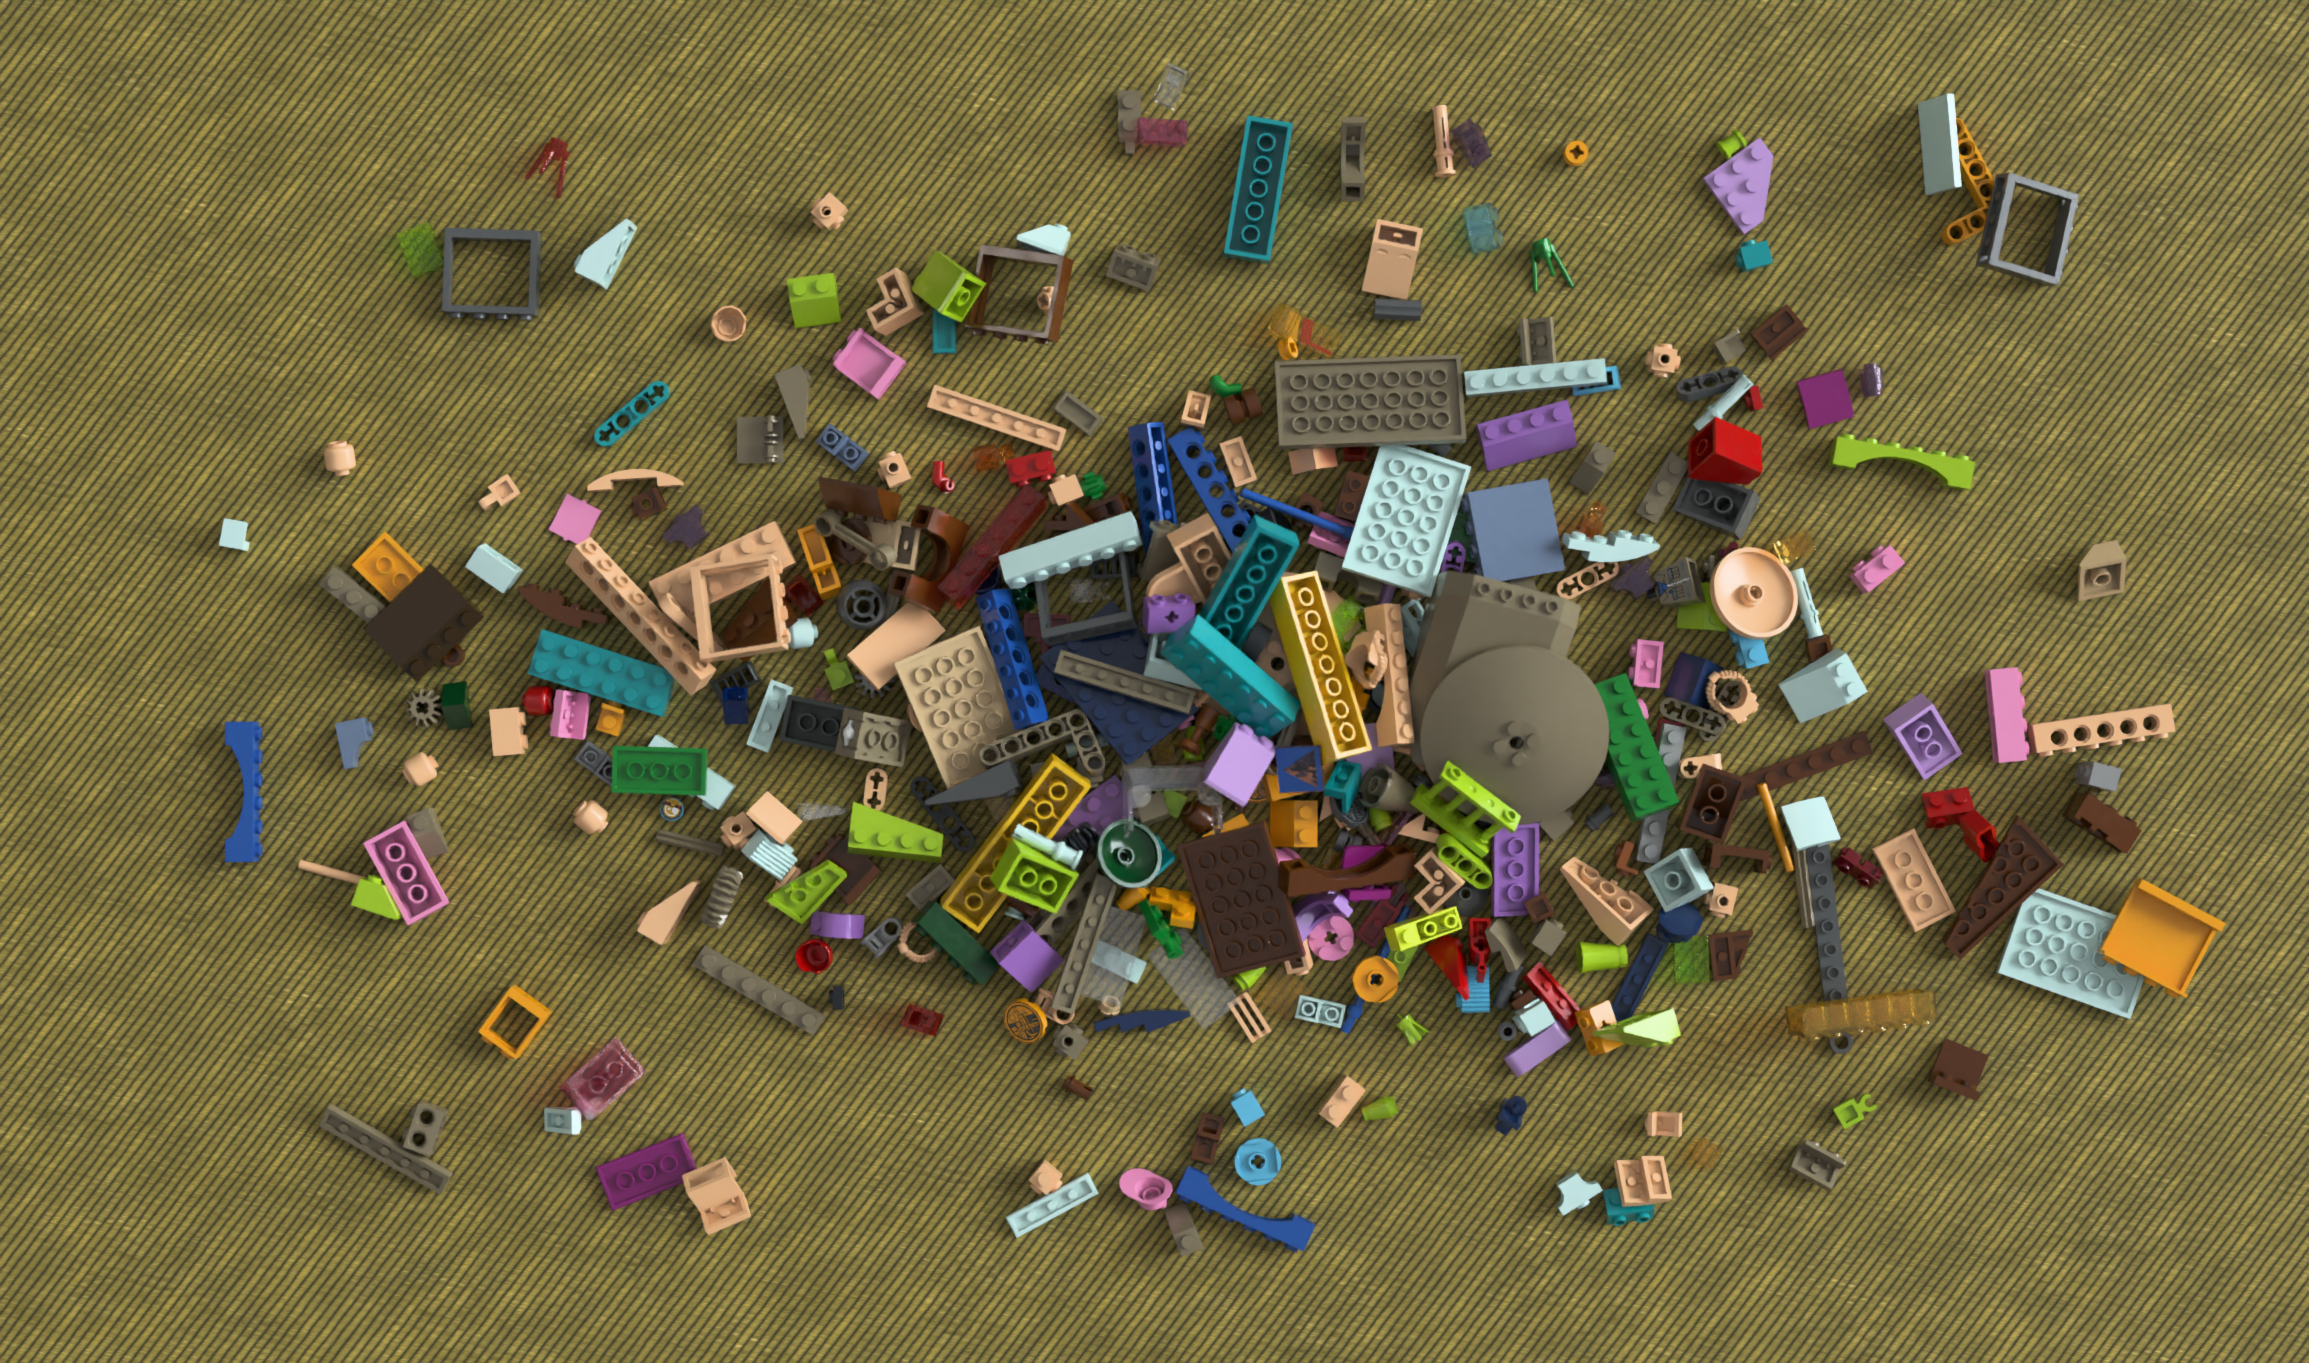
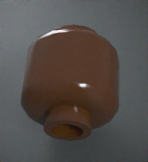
M1190 800L1181 810L1182 823L1195 834H1200L1204 831L1207 833L1215 825V821H1213L1215 811L1202 800Z

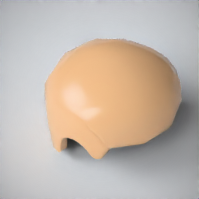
M723 306L713 314L711 331L717 339L724 342H733L738 340L745 332L746 317L739 308Z

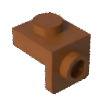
M1623 840L1622 844L1618 843L1614 850L1613 856L1616 859L1613 866L1618 868L1617 873L1630 878L1631 874L1637 875L1639 872L1626 866L1635 844Z

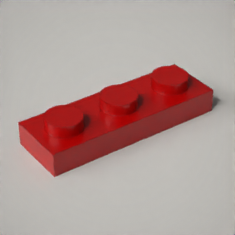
M1540 961L1534 964L1522 979L1540 1000L1544 1001L1547 1008L1567 1031L1570 1030L1578 1022L1574 1012L1580 1010V1008Z

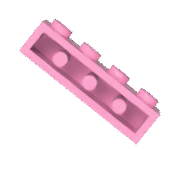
M2018 667L1984 670L1993 763L2027 760L2029 744L2025 741L2024 732L2027 731V722L2022 715L2025 700L2024 696L2020 695L2022 674L2018 672Z

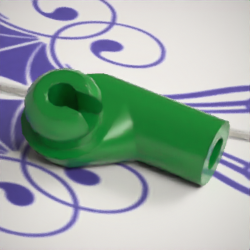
M1212 375L1209 378L1210 389L1220 397H1226L1234 393L1236 395L1241 394L1240 383L1227 385L1221 380L1219 375Z

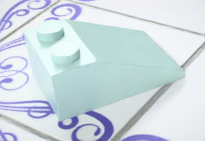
M628 219L622 221L584 250L583 255H578L574 263V267H576L574 272L580 277L607 290L637 227Z
M1835 648L1778 684L1799 723L1847 705L1868 692L1847 653L1839 648Z

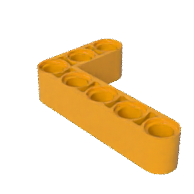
M1956 118L1958 147L1959 145L1965 146L1968 151L1967 156L1959 153L1960 173L1978 209L1952 222L1943 229L1941 234L1942 240L1947 245L1952 246L1984 230L1994 186V179L1964 122L1959 118ZM1970 166H1975L1978 169V176L1970 174ZM1981 186L1989 190L1988 197H1984L1980 193ZM1971 217L1978 219L1980 223L1979 228L1972 227L1970 223ZM1951 228H1955L1959 232L1958 239L1950 236Z

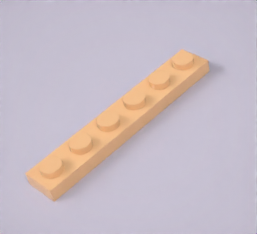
M934 385L927 405L928 408L1058 452L1067 429Z

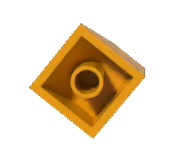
M1276 800L1270 802V836L1274 847H1318L1317 800Z

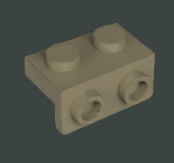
M1553 317L1519 319V325L1517 326V334L1519 339H1521L1519 358L1523 365L1557 363Z
M1804 1140L1797 1145L1788 1170L1824 1190L1830 1191L1833 1188L1839 1170L1845 1166L1846 1161L1841 1159L1837 1153L1821 1148L1817 1142Z

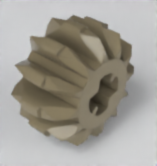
M420 688L419 695L416 692L411 693V697L414 700L406 699L405 701L411 707L404 709V712L412 713L408 720L413 721L416 719L415 726L420 727L423 723L424 727L428 728L430 727V721L433 724H438L436 715L444 716L443 712L438 711L442 703H437L442 697L441 695L433 697L434 690L429 689L426 693L424 688ZM421 704L429 705V708H426L428 712H421L420 708H423Z

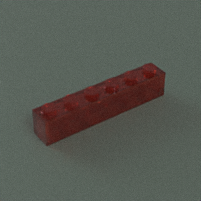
M1026 483L937 587L941 598L959 611L1000 563L998 556L1008 553L1047 508L1045 496Z

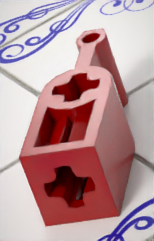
M1469 918L1467 929L1469 960L1477 965L1475 977L1477 983L1484 982L1487 970L1485 964L1490 957L1491 949L1485 934L1486 928L1491 923L1490 918Z

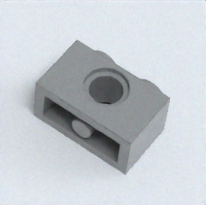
M2081 762V765H2078L2075 772L2076 784L2101 791L2116 792L2122 769L2097 762Z

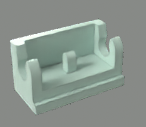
M486 543L477 547L465 566L501 593H505L507 589H510L523 571V569Z

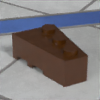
M768 577L722 634L728 650L770 644L777 638L771 583ZM785 593V597H782L783 606H786L788 612V619L785 620L786 629H788L798 619ZM753 656L740 657L739 659L746 663Z
M2087 791L2085 793L2076 792L2062 814V817L2122 854L2129 852L2142 831L2136 827L2137 822L2127 816L2122 817L2115 808L2102 803L2096 796Z

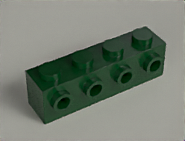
M928 901L910 921L916 926L914 928L915 932L922 938L927 937L932 942L930 946L937 953H943L947 957L946 962L954 969L959 968L964 973L962 977L969 984L983 985L1000 966L937 902Z

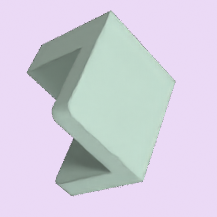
M224 518L219 546L248 551L250 542L245 541L248 523Z

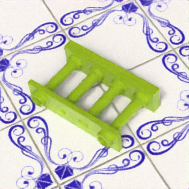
M1450 761L1444 764L1439 776L1441 780L1431 789H1428L1421 783L1416 788L1410 804L1481 858L1488 854L1492 845V837L1503 827L1510 833H1514L1521 818L1518 813ZM1448 786L1459 793L1449 803L1438 796ZM1466 800L1478 807L1467 817L1456 810ZM1486 813L1496 822L1483 831L1474 823Z

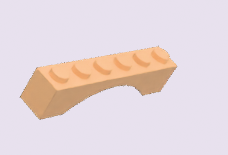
M1379 604L1364 608L1366 631L1371 633V630H1378L1381 634L1385 635V641H1380V644L1384 646L1383 652L1387 654L1388 658L1387 667L1384 672L1385 689L1383 704L1376 722L1378 747H1397L1413 744L1415 741L1400 604Z

